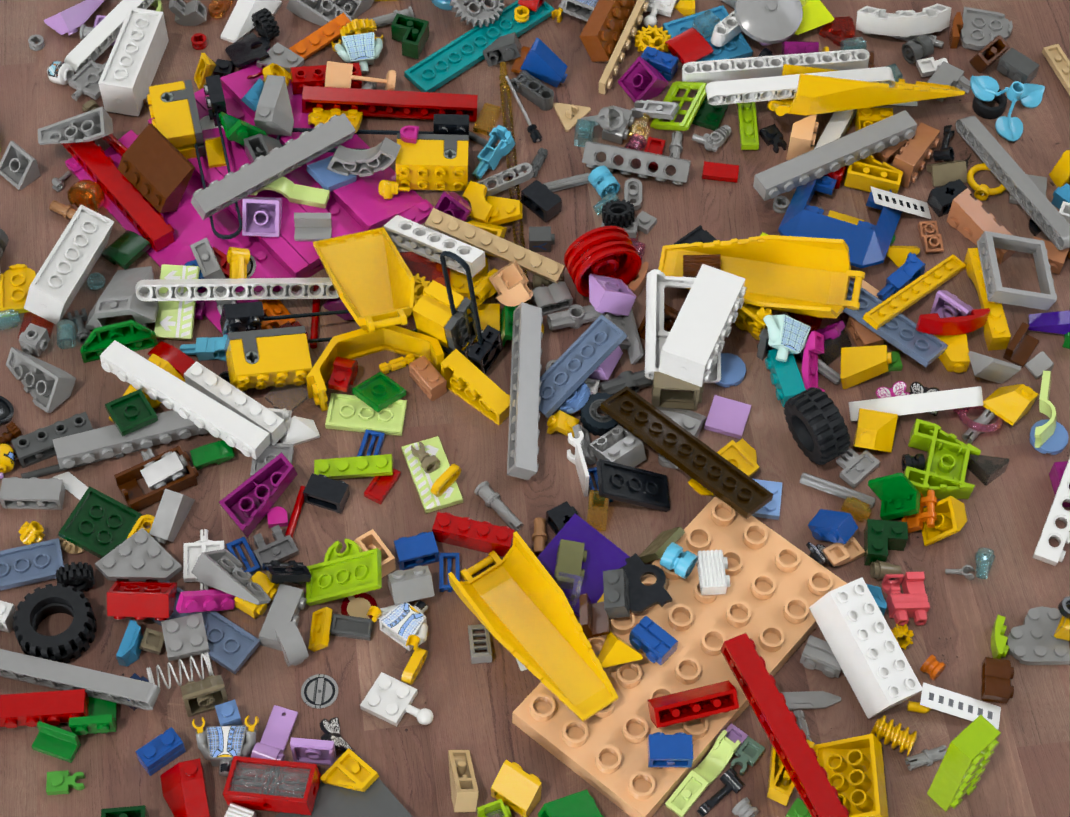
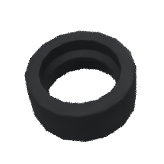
M1005 93L995 96L993 100L999 106L988 107L974 95L972 108L982 118L996 119L1005 111L1007 97Z

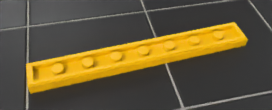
M952 254L865 313L862 319L874 329H879L965 269L966 264Z

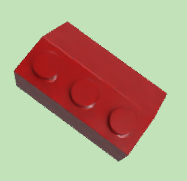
M116 581L107 591V616H114V619L134 617L136 620H144L148 617L155 618L158 621L166 620L174 610L177 583Z

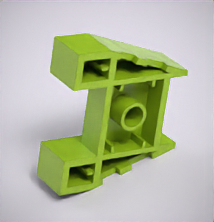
M916 419L910 433L908 446L927 451L925 469L923 471L907 466L903 474L923 494V497L927 496L928 490H934L937 499H945L949 496L956 499H969L975 485L964 482L968 463L975 465L981 450L969 443L967 445L956 439V435L944 432L935 423Z

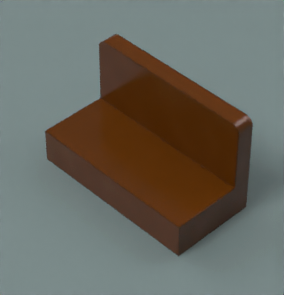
M1022 322L1010 341L1003 356L1004 359L1011 363L1022 366L1021 368L1025 366L1039 343L1038 339L1026 334L1029 325Z
M587 593L579 595L580 625L586 638L609 634L610 623L604 609V601L592 604Z

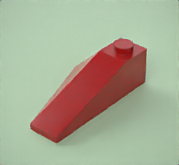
M200 758L179 762L160 775L163 797L174 817H211L204 770Z

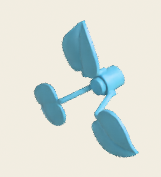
M973 75L970 78V85L974 95L982 101L990 102L995 96L1006 92L1007 98L1012 101L1007 117L1001 116L996 120L995 129L1006 140L1017 141L1023 133V123L1018 117H1011L1016 101L1020 100L1021 104L1027 108L1037 107L1042 101L1045 86L1029 83L1022 84L1015 81L1009 88L1005 87L1004 90L998 92L999 84L994 78Z

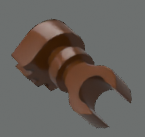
M12 421L6 426L8 432H4L2 437H0V444L10 443L12 438L16 439L23 435L18 426Z

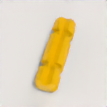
M413 353L405 355L404 358L401 356L389 360V363L379 364V370L384 374L389 373V370H398L406 367V364L409 366L415 360Z

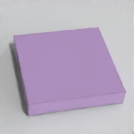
M715 395L704 429L741 439L751 405Z
M291 737L290 747L293 762L333 765L336 762L334 741Z

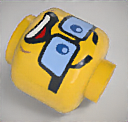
M0 444V472L7 473L12 471L15 466L16 452L10 445Z

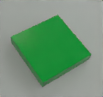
M380 371L352 388V394L376 412H379L406 396V390Z

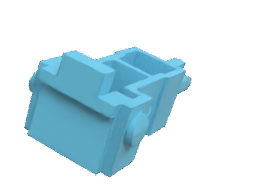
M501 125L492 129L489 134L488 143L477 156L480 163L472 175L479 180L488 168L494 170L500 159L507 155L515 146L511 132ZM499 140V141H500L499 144L497 145L496 148H494L495 144H496L497 141Z
M223 334V337L196 338V344H182L180 350L186 355H196L199 361L212 359L226 361L224 348L228 334Z

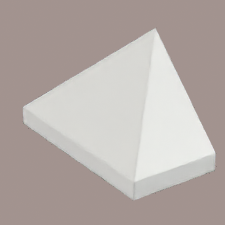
M293 416L285 424L287 433L280 439L281 444H294L295 446L320 438V434L314 420Z

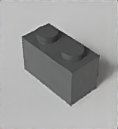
M1011 48L1000 58L997 71L1014 82L1018 81L1026 84L1036 77L1040 65L1014 48Z
M624 569L603 571L604 609L609 619L630 617L629 580Z

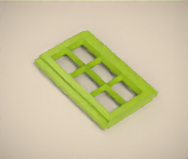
M673 82L663 101L680 102V108L675 118L670 120V122H663L664 119L654 118L650 127L661 130H688L706 97L705 86L707 83ZM680 89L686 90L683 97H676ZM691 90H698L695 98L688 97ZM685 102H692L688 110H681ZM678 115H685L681 123L674 122Z

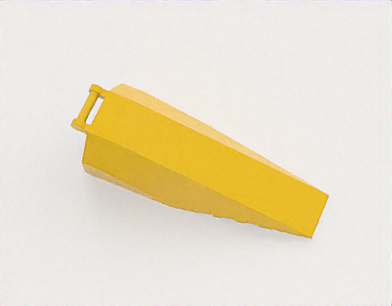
M783 64L781 76L800 74L796 95L793 99L771 100L768 102V108L771 111H775L778 116H783L785 113L807 116L964 95L965 91L951 85L922 81L910 84L905 83V79L900 78L898 82L895 81L894 87H889L888 83L808 75L807 73L840 70Z
M766 235L749 237V239L738 240L735 238L729 241L715 240L709 243L695 242L692 244L685 243L662 247L658 270L663 272L665 276L683 277V255L721 254V270L745 278L744 286L747 287L743 297L745 298V304L837 319L845 308L859 310L860 308L859 296L862 280L865 279V272L851 270L849 247L843 239ZM850 278H855L851 301H848L846 299Z
M517 531L513 533L512 547L502 560L495 551L488 553V556L468 569L464 568L460 571L465 581H458L452 572L448 573L450 586L493 637L583 722L618 699L617 693L606 672H604L599 659L596 657L590 642L587 640L580 623H578L564 592ZM491 563L495 564L492 567L485 570L484 572L477 575L476 577H472V575L487 567Z

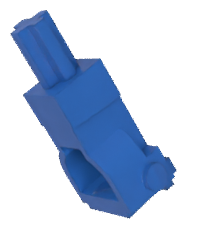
M910 252L907 255L906 262L887 278L886 286L877 293L881 301H885L891 295L924 274L926 264L918 259L915 253L912 254Z

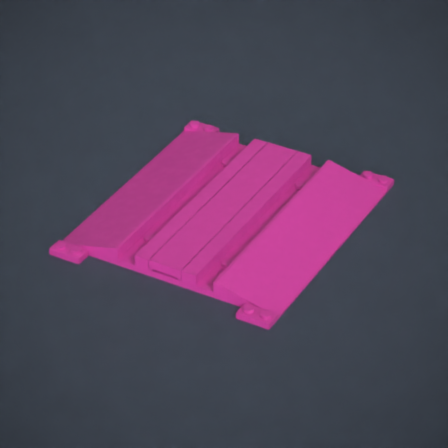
M258 60L243 66V69L220 78L227 114L255 126L256 110L253 111L241 99L259 78L264 79L263 75L251 80L247 79L249 75L257 74L266 67H257ZM289 81L287 90L294 118L293 128H314L315 124H308V115L310 113H302V94L293 95L291 82ZM204 88L194 93L200 120L208 116V110L211 109L207 107L205 97L208 95H205ZM155 118L149 119V120H148V124H151V123H152V119H155ZM221 127L230 170L235 173L244 164L248 163L250 165L251 163L245 153V147L235 141H230L225 136V130ZM219 128L202 130L204 145L205 139L220 137ZM130 130L118 141L128 149L139 135ZM292 132V136L282 135L279 141L284 145L290 139L295 140L299 138L303 132ZM267 134L269 137L277 138V135ZM354 134L353 138L341 144L352 149H370L356 134ZM110 146L104 151L107 157L110 156L118 168L122 157ZM207 152L206 156L200 157L206 188L209 187L211 182L215 180L220 181L228 174L227 166L209 168ZM326 152L283 177L291 180L294 184L323 189L306 171L307 165L333 156L334 152ZM73 157L66 160L65 164L68 169L126 231L129 230L141 236ZM197 158L187 160L195 167V170L177 211L161 213L165 223L170 224L175 231L173 234L175 242L158 252H155L151 247L146 253L160 268L162 264L185 265L188 261L196 259L190 245L207 237L212 248L215 247L226 255L229 247L249 249L250 255L256 261V269L250 278H309L324 269V266L313 247L314 241L294 240V213H331V238L382 228L396 215L422 224L427 221L434 206L426 199L424 200L414 190L398 191V195H394L392 199H384L378 192L379 182L381 180L396 182V172L389 166L385 170L375 172L371 176L360 177L357 175L356 182L330 191V197L325 209L289 202L285 196L271 190L260 191L256 196L248 195L246 197L282 198L280 236H242L241 230L240 234L235 238L221 239L214 235L210 218L208 217L203 220L191 203L193 193L200 188L203 189ZM243 199L237 201V202H238L239 211H240L241 220H242ZM235 203L212 215L214 228L219 234L230 235L238 230L239 220ZM277 285L273 288V291L279 292L282 287ZM238 286L235 288L236 292H242L244 290L243 286ZM256 286L254 288L255 292H260L263 290L262 286ZM204 287L197 290V292L204 293L207 288ZM204 300L205 317L222 334L220 325L221 315L217 309L216 300ZM236 300V302H259V300Z

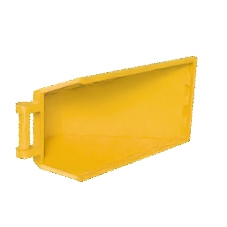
M384 227L313 242V247L340 299L363 330H368L370 333L375 332V329L398 324H401V326L407 325V318L411 315L413 309L415 280Z

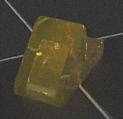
M590 490L587 523L598 531H606L609 499L599 497V490Z

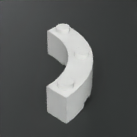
M937 3L923 8L922 12L917 13L914 10H898L896 13H886L885 9L865 6L857 11L856 30L862 31L863 34L900 36L902 38L941 32L950 25L951 7Z

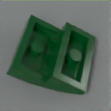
M127 230L101 254L114 265L118 264L126 270L152 246L142 236Z

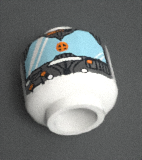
M54 61L48 67L47 74L51 82L67 85L68 81L74 76V71L70 64Z

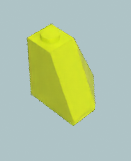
M800 0L803 16L801 24L794 35H799L830 23L834 20V17L820 0Z

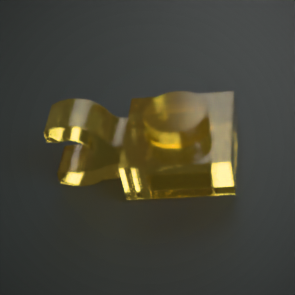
M644 113L642 118L640 117L639 120H635L628 136L643 144L651 129L647 126L650 116Z

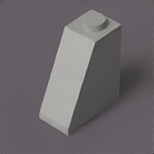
M165 489L149 534L155 536L156 541L166 544V541L174 542L195 499Z

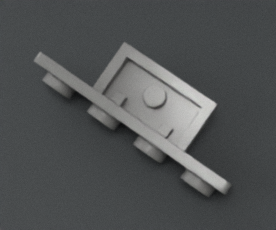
M632 308L628 316H615L612 313H607L604 317L628 336L619 347L627 349L630 362L635 365L644 353Z

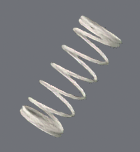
M204 652V654L201 653L202 677L197 668L194 658L190 656L191 680L188 676V673L182 660L179 659L178 663L180 683L176 677V674L171 663L168 662L167 667L169 686L167 685V682L164 678L160 666L157 664L156 672L158 687H160V671V674L163 678L166 687L168 689L171 688L170 668L172 670V673L175 677L177 684L181 686V664L188 681H193L192 661L194 663V666L200 679L204 680L203 658L207 665L209 676L214 675L208 652ZM147 667L149 682L155 684L151 667Z

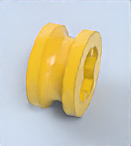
M525 6L516 7L514 19L520 23L527 22L529 20V9Z

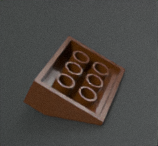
M151 123L147 125L123 154L117 169L159 213L177 211L195 167Z

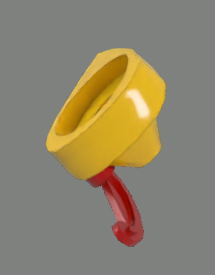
M271 63L261 69V72L247 77L248 80L263 75V81L265 82L267 75L285 76L287 86L290 81V73L275 63Z

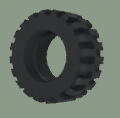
M810 387L787 400L784 405V414L786 415L785 420L788 423V428L800 450L803 451L804 455L811 462L824 465L848 451L850 435L848 434L847 425H845V420L839 413V409L825 392H822L819 388Z
M57 583V586L47 584L45 588L40 589L38 587L34 589V593H28L24 597V602H19L17 606L18 611H15L13 616V629L24 654L67 664L70 663V659H78L81 657L82 651L86 652L90 648L89 642L92 643L94 641V633L97 631L96 619L88 598H85L84 593L80 590L76 591V588L70 585L66 588L64 584ZM65 613L74 617L71 625L58 635L44 636L37 633L39 624L50 615Z

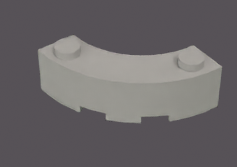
M386 137L380 144L370 149L356 150L338 145L327 169L345 176H349V174L359 175L360 177L371 176L375 172L385 170L394 162L401 145Z

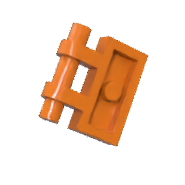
M279 299L259 300L262 301L264 314L266 313L268 317L291 315ZM295 319L262 321L261 328L262 330L273 329L272 326L274 325L276 328L291 327L294 325Z
M928 490L926 497H923L921 493L920 511L918 514L902 517V522H907L908 533L922 530L923 522L926 521L928 528L935 527V521L937 520V513L935 512L937 498L935 497L934 490ZM927 506V512H923V507Z

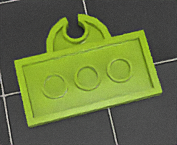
M345 539L346 550L340 553L343 547L342 543L339 541L333 543L325 554L324 562L306 566L311 573V581L306 582V604L313 606L382 588L381 551L375 548L362 552L361 547L356 542Z

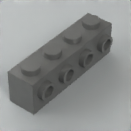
M83 412L63 421H57L50 426L39 428L32 433L21 435L11 440L23 469L56 456L53 439L93 430V427L86 412Z

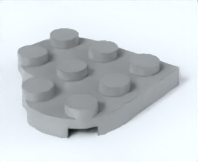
M964 7L962 14L964 25L960 32L962 47L965 49L981 50L998 35L1006 41L1012 32V21L1009 22L1005 15L999 12Z
M1043 606L1031 608L1023 621V625L1011 629L1006 645L1009 646L1008 654H1012L1015 659L1020 661L1019 663L1025 665H1070L1068 640L1054 637L1062 617L1059 610Z

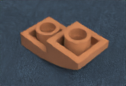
M937 221L919 222L918 231L925 253L944 252L942 236L939 234Z
M646 261L641 265L638 275L628 285V288L637 297L646 283L649 265Z

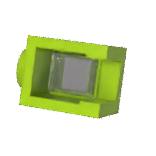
M502 799L477 807L478 817H512L509 806H504Z

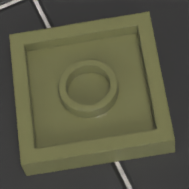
M676 527L661 532L639 555L640 559L644 563L661 559L667 547L672 542L676 543L685 531L681 527Z

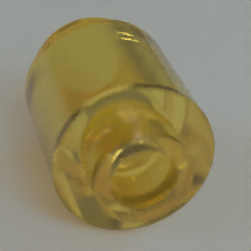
M847 497L841 508V511L851 513L853 519L861 523L864 520L867 521L872 513V510L869 509V504L855 497Z

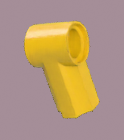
M229 247L227 252V262L230 263L229 279L247 278V265L250 260L249 249Z

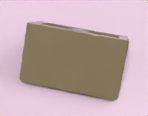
M954 160L926 164L927 172L932 173V185L934 187L944 186L948 182L958 179L963 183L967 182L966 161Z

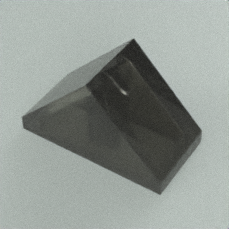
M970 454L967 469L987 486L1006 471L1009 458Z

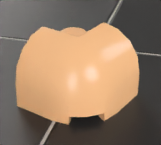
M516 260L489 277V280L498 292L496 299L506 306H518L521 302L524 303L533 296L532 289L530 290L527 286L529 280Z

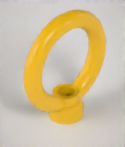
M984 163L974 165L969 169L967 182L975 191L974 196L976 199L984 201L987 200L989 195H998L1006 190L1002 184L996 188H989L986 184L979 185L975 182L974 174L976 172L989 170Z

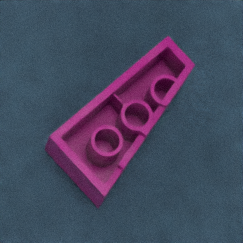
M281 452L219 501V504L248 538L298 474L294 466Z

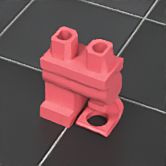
M924 571L906 572L905 575L886 574L884 576L882 590L887 594L886 602L889 618H894L896 624L904 626L908 624V618H914L915 625L917 626L926 624L930 604L925 592ZM900 584H902V589H903V593H904V594H902V593L900 592V591H901V589H900Z

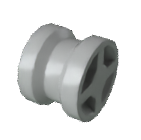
M747 797L742 799L732 809V813L739 817H755L759 812L757 807H753L750 804V800Z

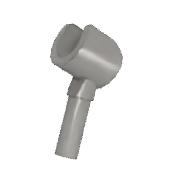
M67 171L59 179L53 178L52 188L57 192L62 191L64 188L63 182L71 173Z
M965 565L962 569H945V574L964 575L968 580L975 578L973 574L968 573L969 571H975L970 565Z

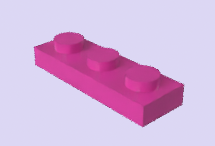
M218 589L180 592L176 610L178 613L234 610V599L236 596Z

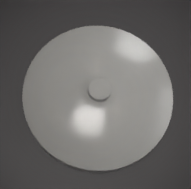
M736 0L735 17L739 27L747 36L761 43L776 44L786 41L795 34L802 21L803 9L800 0Z

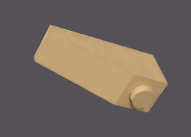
M448 750L451 799L454 812H476L479 791L470 751Z

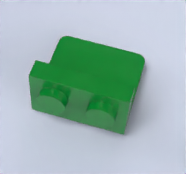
M224 112L219 113L220 123L225 130V136L230 141H235L244 146L243 139L258 134L267 136L266 131Z
M895 473L868 481V486L881 500L880 518L882 520H891L919 513L921 493L905 474Z
M89 697L88 716L69 718V727L72 733L86 735L116 732L117 703Z

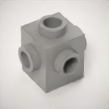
M32 323L19 336L22 351L38 357L42 351L46 350L50 341L47 329Z

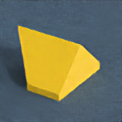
M610 631L598 659L602 668L641 660L643 657L638 650Z

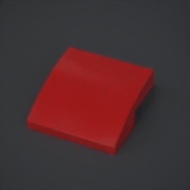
M693 27L665 42L672 55L677 56L683 65L688 62H697L714 52L706 39Z

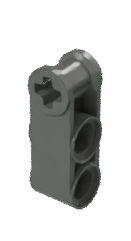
M522 70L516 78L510 79L515 91L534 103L541 110L548 111L553 108L554 91L530 75L526 70Z

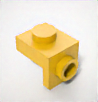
M560 410L549 417L547 433L551 435L558 431L568 436V433H572V437H575L572 427L579 423V419Z

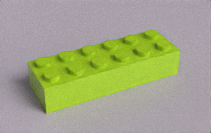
M982 715L978 716L951 741L927 792V795L945 812L951 807L955 809L962 802V797L965 794L970 795L976 789V784L981 779L980 776L984 773L985 767L990 762L989 758L994 754V749L999 744L997 740L1001 732Z

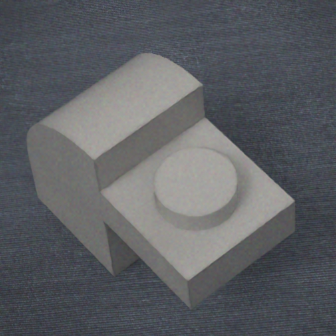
M183 0L169 1V9L175 14L176 23L183 26H196L207 20L208 8L199 0H193L187 4Z
M294 620L275 628L276 638L283 650L284 660L288 667L299 665L309 657L304 640Z

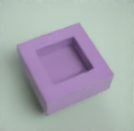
M732 723L726 729V737L734 743L739 740L742 744L748 737L746 733Z

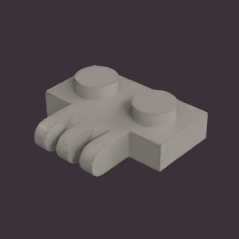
M851 448L842 454L841 458L839 457L836 460V463L844 469L840 472L839 477L853 489L880 465V461L867 450L858 455Z

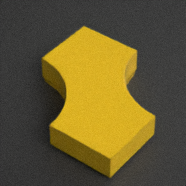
M470 181L462 195L465 200L471 203L472 211L469 216L471 219L487 223L494 210L493 205L486 201L487 187L486 185Z

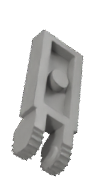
M637 100L634 103L635 107L631 108V111H633L632 116L635 118L648 117L673 120L680 107L675 102Z

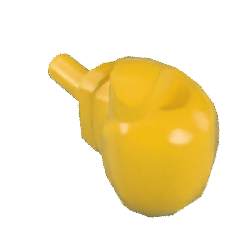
M381 180L378 186V192L384 199H392L394 195H398V191H410V187L398 186V182Z

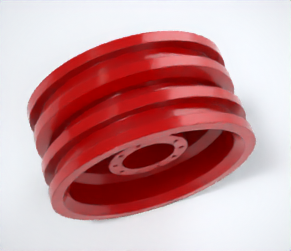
M603 226L583 234L569 246L564 255V264L568 273L572 277L577 291L585 297H589L590 273L621 279L628 285L638 275L642 265L641 258L633 246L628 233L618 226Z

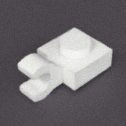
M933 57L917 60L916 66L921 77L933 75L943 61L947 63L948 61L946 58L935 61Z

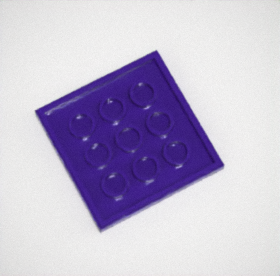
M575 513L537 558L554 579L560 540L585 543L584 550H587L586 562H582L581 569L585 570L583 582L580 581L577 588L558 584L572 610L580 617L579 595L587 593L591 603H597L604 593L603 571L615 570L627 564L625 558L630 556Z

